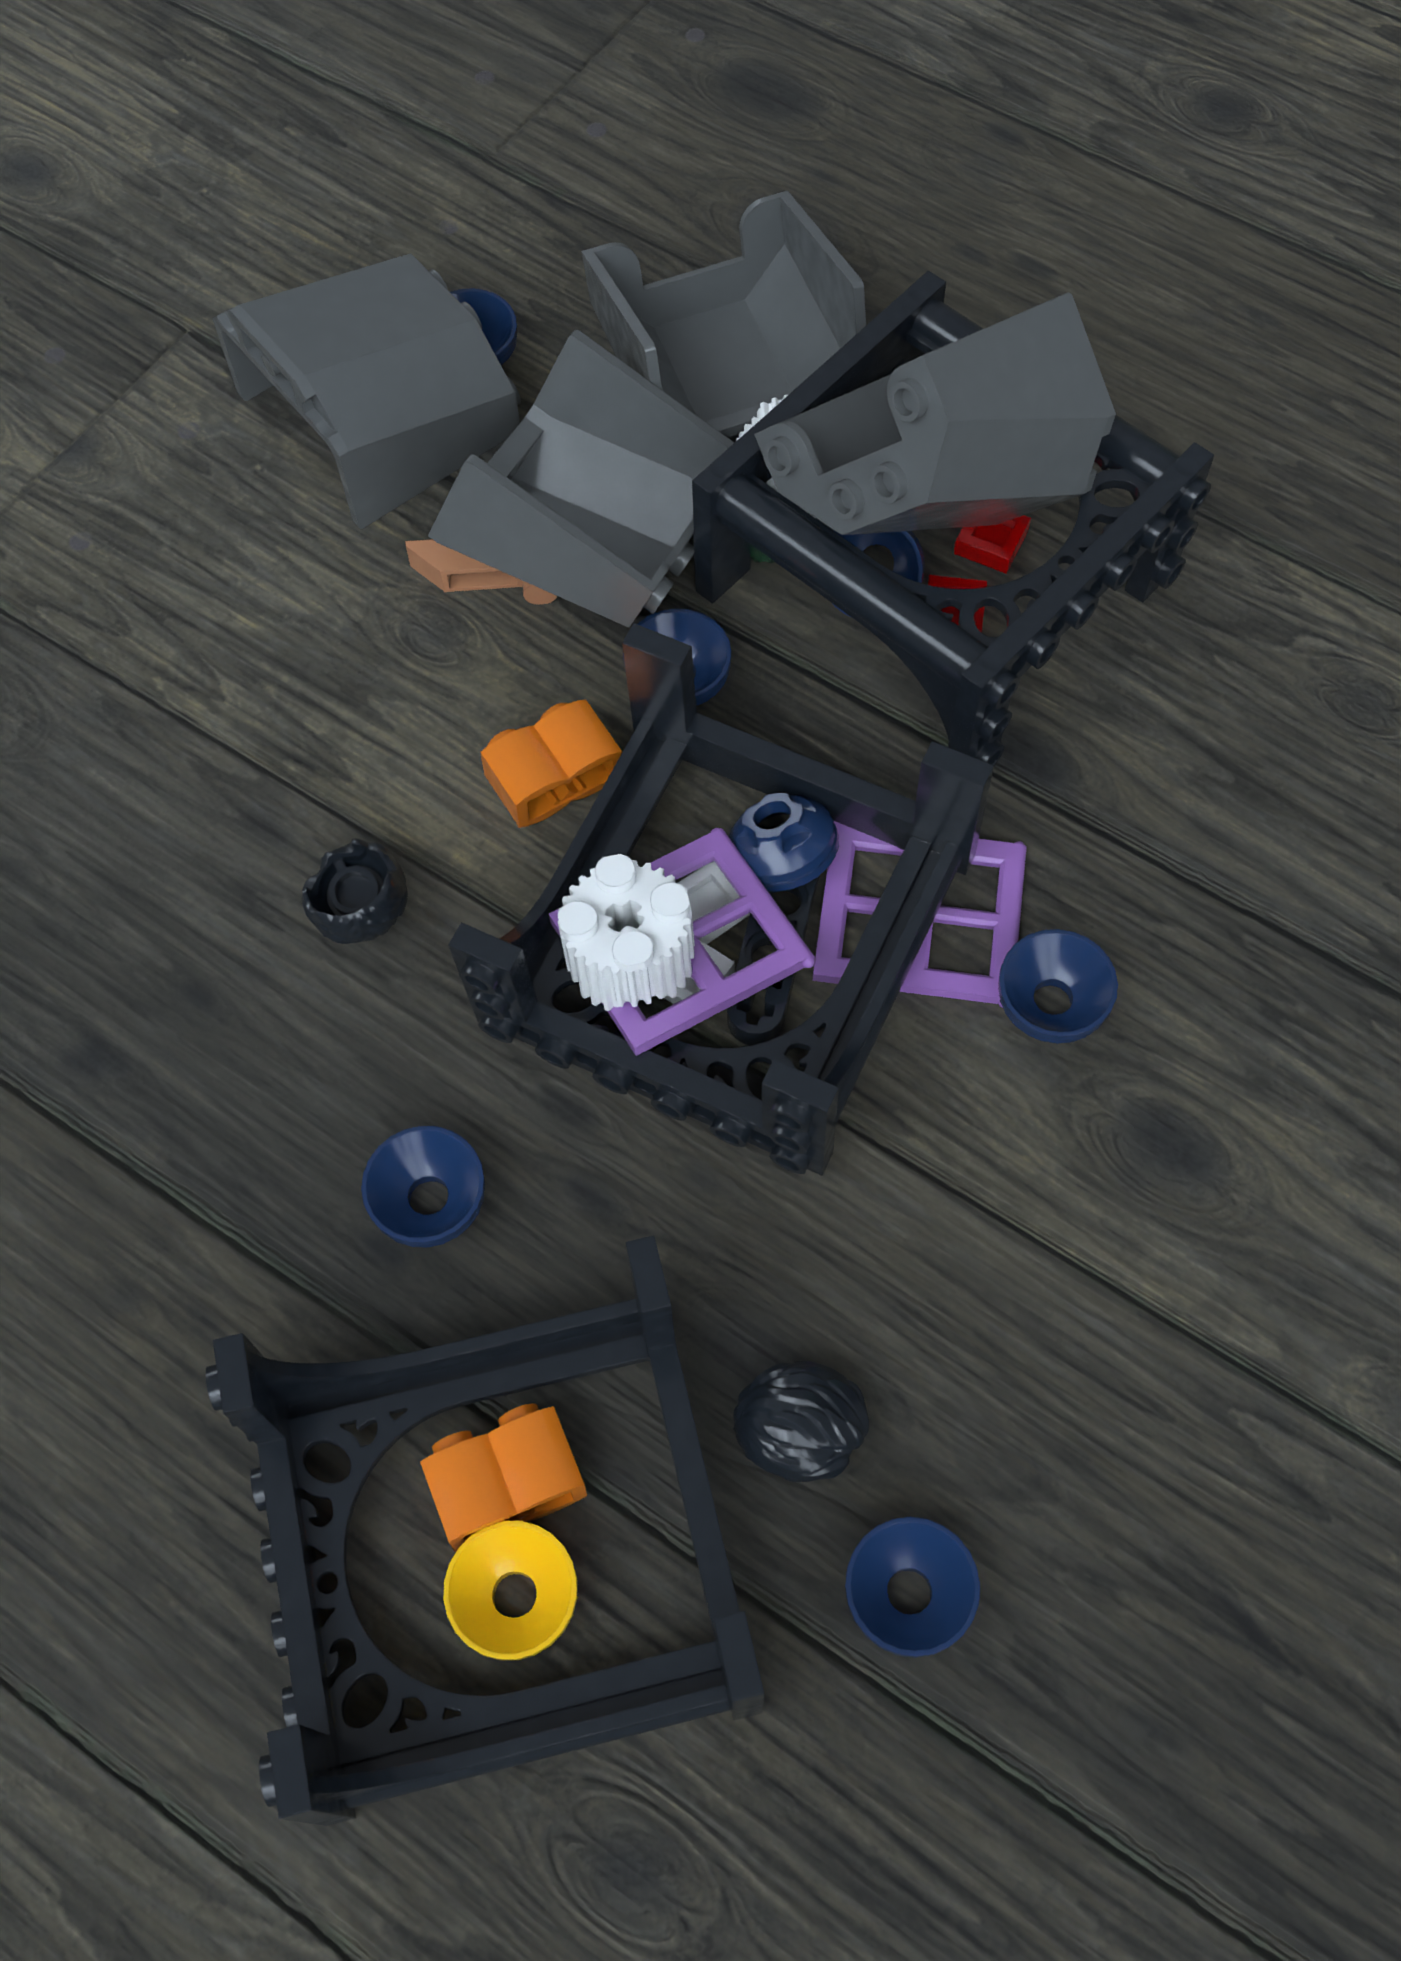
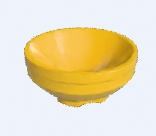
M501 1521L475 1532L457 1549L449 1563L444 1579L443 1600L447 1617L455 1633L468 1647L483 1656L497 1660H520L545 1650L565 1631L573 1616L577 1602L578 1580L574 1564L568 1552L552 1533L538 1525L524 1521ZM513 1574L529 1577L536 1586V1600L532 1609L527 1614L517 1618L507 1617L499 1613L494 1601V1594L498 1584L505 1577Z

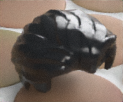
M357 838L352 839L351 843L326 852L321 858L319 872L308 878L302 889V904L308 919L324 937L341 944L375 940L379 935H385L391 926L396 923L397 917L403 914L408 901L406 878L395 858L382 845Z
M813 1361L782 1363L765 1370L739 1394L738 1404L733 1413L735 1421L733 1430L736 1432L737 1442L743 1449L745 1456L765 1471L791 1482H810L835 1478L849 1465L851 1452L863 1444L864 1438L869 1431V1417L866 1404L858 1385L851 1382L835 1369Z

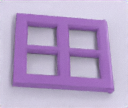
M834 821L839 833V848L836 857L827 868L813 981L838 984L851 959L841 957L847 912L872 915L880 900L878 897L850 894L855 850L901 856L904 850ZM985 839L978 840L976 854L971 864L999 868L995 912L941 905L933 921L934 923L993 930L989 976L928 968L932 923L900 992L994 1003L1002 1007L998 990L1000 968L1008 951L1019 940L1027 849L1023 842L1010 843Z
M714 828L711 833L651 862L653 871L661 867L664 869L665 877L672 874L675 880L715 861L740 898L693 921L695 955L691 959V978L700 991L648 1018H645L638 1005L637 1007H632L630 1002H625L623 1007L613 1006L610 1011H607L636 1056L803 968H811L815 964V956L722 828ZM559 909L549 913V919L560 937L558 927ZM751 912L777 951L724 977L699 939Z

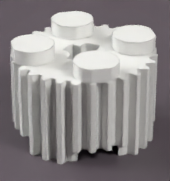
M617 854L603 857L598 861L595 868L590 869V877L587 878L581 875L578 878L579 886L571 885L569 887L570 896H563V907L559 908L558 927L566 967L571 972L573 982H579L581 996L584 999L591 996V1002L594 1006L601 1002L604 1003L606 1011H610L613 1006L623 1007L625 1002H630L632 1007H637L639 1000H644L646 1004H651L653 996H657L659 999L666 996L676 997V987L684 988L686 986L685 977H691L692 975L691 959L695 955L692 909L686 888L682 884L675 883V877L672 874L665 877L663 868L659 867L653 871L651 863L646 862L643 867H639L637 860H631L626 855Z

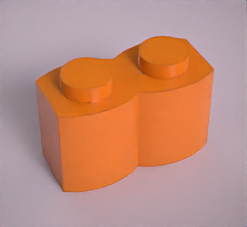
M583 699L571 703H559L550 707L533 726L517 730L507 729L498 733L480 753L485 777L518 827L522 828L549 818L567 806L571 801L586 798L600 791L619 760L622 750L588 701Z
M535 1403L516 1407L498 1419L500 1427L473 1437L471 1431H461L446 1436L432 1446V1455L420 1461L448 1542L454 1552L472 1534L501 1521H533L561 1510L587 1496L585 1484L554 1406L539 1410Z

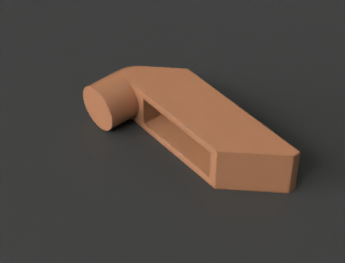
M434 540L406 541L410 566L444 592L523 587L525 600L532 604H548L557 598L556 595L443 546Z

